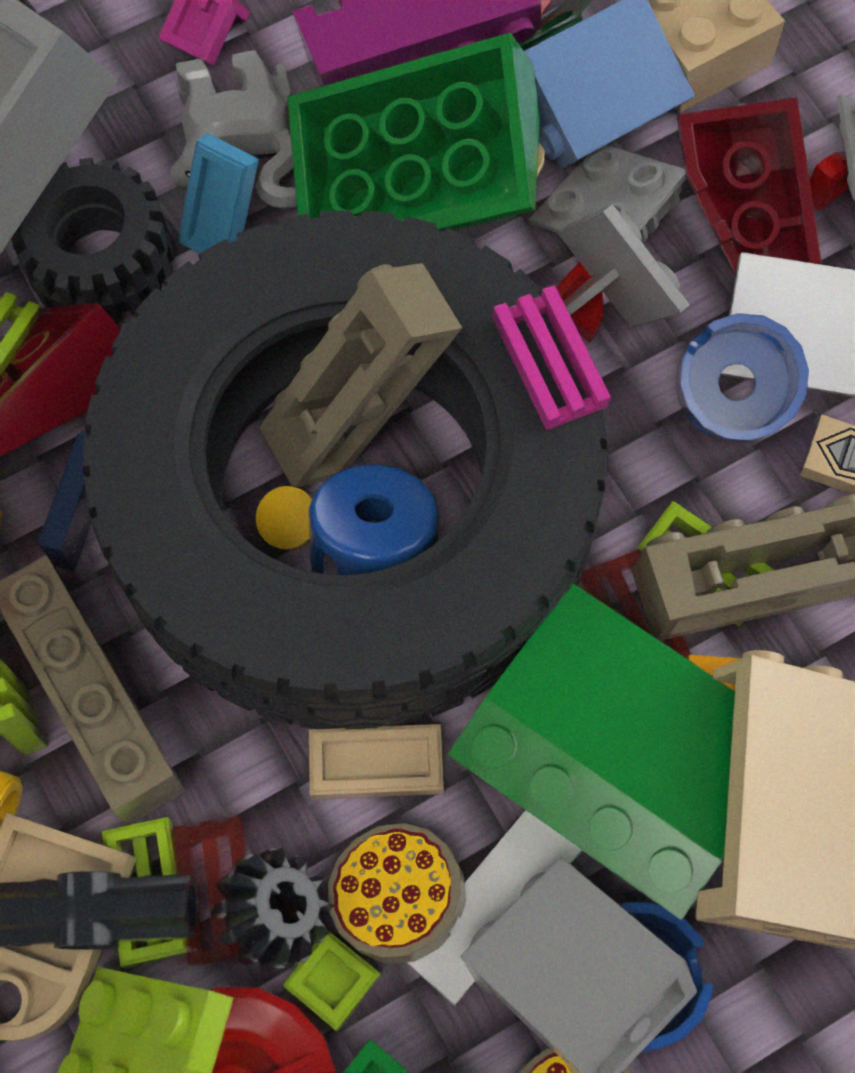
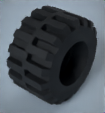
M93 158L79 159V166L70 168L67 162H64L56 171L57 173L51 178L12 236V246L33 291L37 293L41 303L47 308L99 303L115 323L121 322L119 314L129 311L132 316H135V310L155 288L161 291L158 282H165V279L172 273L169 262L174 261V249L160 201H158L151 184L148 181L142 183L139 172L131 167L121 172L117 161L105 159L102 165H95ZM108 230L120 233L111 245L101 251L83 255L68 252L78 239L91 232Z

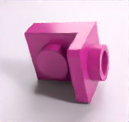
M174 0L158 39L192 57L202 58L203 62L214 66L235 17L246 22L250 11L237 0Z

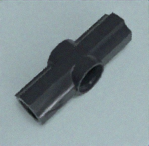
M78 871L60 873L57 875V880L0 883V948L54 944L55 949L99 950L118 948L119 942L195 939V931L199 923L200 906L196 878L191 875L181 874L121 878V874L115 872Z

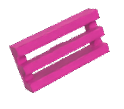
M555 285L542 289V294L539 297L532 298L531 294L519 297L517 305L508 307L505 302L493 307L492 319L546 430L608 407L611 396ZM541 314H546L587 398L582 399ZM525 320L566 406L557 408L516 323Z

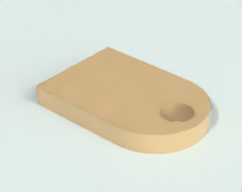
M6 813L0 827V883L57 880V875L60 873L78 871L115 872L121 874V878L130 877L137 859L129 854ZM54 944L31 945L29 947H1L0 985L7 982L14 983L21 993L22 1002L19 1012L12 1020L7 1023H0V1040H33L51 1033L64 1024L80 1005L82 995L89 985L102 949H55Z

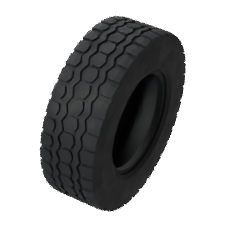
M351 210L320 212V218L309 219L308 214L279 219L277 220L278 225L270 228L265 223L238 233L237 240L228 243L226 239L201 252L199 254V261L195 264L188 261L165 279V287L162 291L155 288L135 310L136 320L134 322L128 320L112 344L113 357L106 356L95 382L97 395H91L85 422L87 436H84L83 440L84 488L93 530L110 570L155 642L176 664L183 666L184 672L208 690L218 691L217 693L220 697L248 711L257 709L258 715L291 725L293 721H300L301 727L315 729H335V726L345 725L346 730L378 728V723L384 724L389 722L390 726H400L421 721V714L431 712L434 717L464 703L463 698L471 696L473 699L494 686L501 677L500 675L505 672L538 626L553 611L564 594L569 591L572 584L574 583L578 586L593 541L606 485L608 462L606 450L608 441L604 410H599L549 430L545 429L492 319L494 306L505 302L508 307L517 305L519 297L531 294L532 298L539 297L542 294V289L521 269L514 272L509 260L486 245L479 249L476 247L474 239L447 227L444 232L436 229L435 223L405 216L404 221L395 220L394 214L363 211L362 216H352ZM423 263L462 326V329L414 389L442 406L463 429L474 449L482 476L470 505L452 529L432 547L410 560L384 570L356 575H326L291 567L269 557L244 539L222 512L223 479L233 448L250 422L270 405L279 393L289 386L301 369V361L317 347L329 330V322L347 305L358 289V281L365 273L384 264L398 267ZM541 314L582 399L587 398L546 314ZM525 320L516 323L557 408L566 406ZM423 342L415 343L406 355L413 356Z

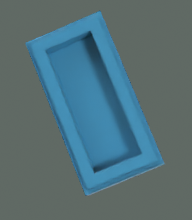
M209 133L196 140L178 243L200 254L225 239L228 243L237 240V234L244 231L259 161L258 158Z

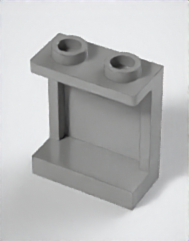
M562 857L546 872L533 876L522 889L520 898L496 921H491L480 928L473 937L470 947L460 956L477 985L487 994L492 992L566 1062L571 1073H622L697 993L685 960Z

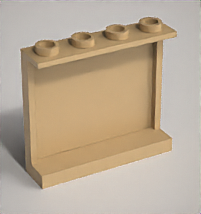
M764 650L744 652L742 659L714 669V680L736 685L723 882L720 888L698 891L696 920L855 951V682L843 679V672L841 670L828 666L796 667L785 664L783 655Z

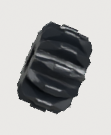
M270 848L262 852L260 856L250 853L236 861V865L233 866L234 872L221 877L216 887L225 900L215 904L209 914L226 920L228 929L222 932L217 942L225 945L235 941L239 943L238 964L249 965L258 961L261 970L267 972L280 970L285 967V964L294 966L309 959V956L313 954L311 946L323 942L324 938L330 934L319 918L328 915L335 905L319 899L317 890L321 888L326 877L316 875L309 878L306 876L307 856L300 857L296 855L287 860L283 848Z

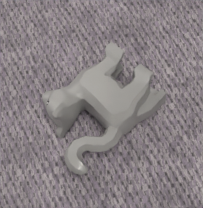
M256 50L233 54L235 82L243 85L242 90H230L216 94L209 71L202 58L176 63L178 80H176L177 90L182 105H185L181 119L186 144L179 159L171 166V177L175 185L188 187L196 140L209 133L248 154H271L276 152V155L260 169L255 184L258 195L267 204L277 209L287 210L297 207L295 187H280L279 181L293 169L287 96L291 95L285 64L276 65L274 72L270 74Z

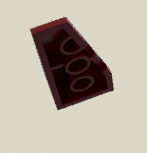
M798 97L679 114L677 122L685 176L735 276L741 252L822 265Z
M99 303L44 308L39 313L34 327L22 345L17 349L4 372L0 375V456L88 411L91 395H97L95 382L106 356L113 357L112 344L121 332V329Z

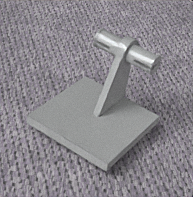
M613 204L566 225L557 233L591 276L590 279L564 301L570 315L601 290L630 327L681 313L690 305L680 293V283L673 271L665 264L654 259L641 242L642 235L636 223L625 213L617 211Z

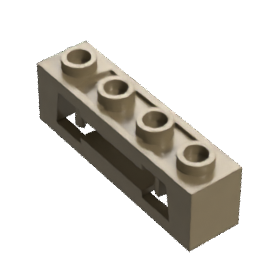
M423 263L398 267L384 264L365 273L358 281V289L347 305L329 322V330L317 347L301 361V369L292 382L275 398V406L259 428L292 487L298 488L326 481L331 475L348 469L461 331L462 326ZM423 342L413 356L406 355L415 343ZM358 424L354 431L345 440L343 434L347 431L350 425Z
M855 494L840 497L827 504L823 509L804 512L802 507H790L770 515L766 521L745 525L743 520L734 519L713 526L706 534L685 538L681 532H672L649 541L634 565L632 574L652 635L661 641L855 597ZM827 544L823 550L817 553L819 561L737 578L732 583L730 589L715 592L720 585L724 584L721 575L723 573L746 569L749 565L757 563L769 564L805 556L813 546Z
M45 555L0 581V611L112 811L126 825H131L186 792L68 586L48 556Z

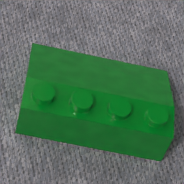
M511 33L287 96L297 215L308 214L309 219L320 218V212L351 210L352 216H362L363 211L394 214L395 220L404 221L405 216L435 223L436 229L444 232L446 227L451 230H458L535 211L540 117L534 68L532 62Z
M573 583L569 591L564 594L553 611L538 626L484 698L448 755L680 920L683 919L696 900L698 891L704 888L724 858L735 690L722 681L714 680L713 675Z

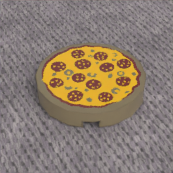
M407 823L377 826L355 838L337 858L328 882V902L335 905L329 912L339 934L361 954L386 964L415 962L439 949L451 935L449 931L455 925L457 917H461L466 903L464 875L449 846L430 830Z

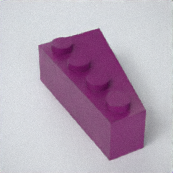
M338 0L340 8L316 15L312 5L292 11L308 61L320 87L507 33H511L520 45L529 40L536 30L541 29L540 0Z

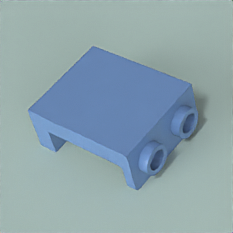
M621 0L524 51L534 68L540 117L539 143L544 148L545 155L550 160H556L560 169L570 166L588 154L651 120L661 117L695 97L648 0Z

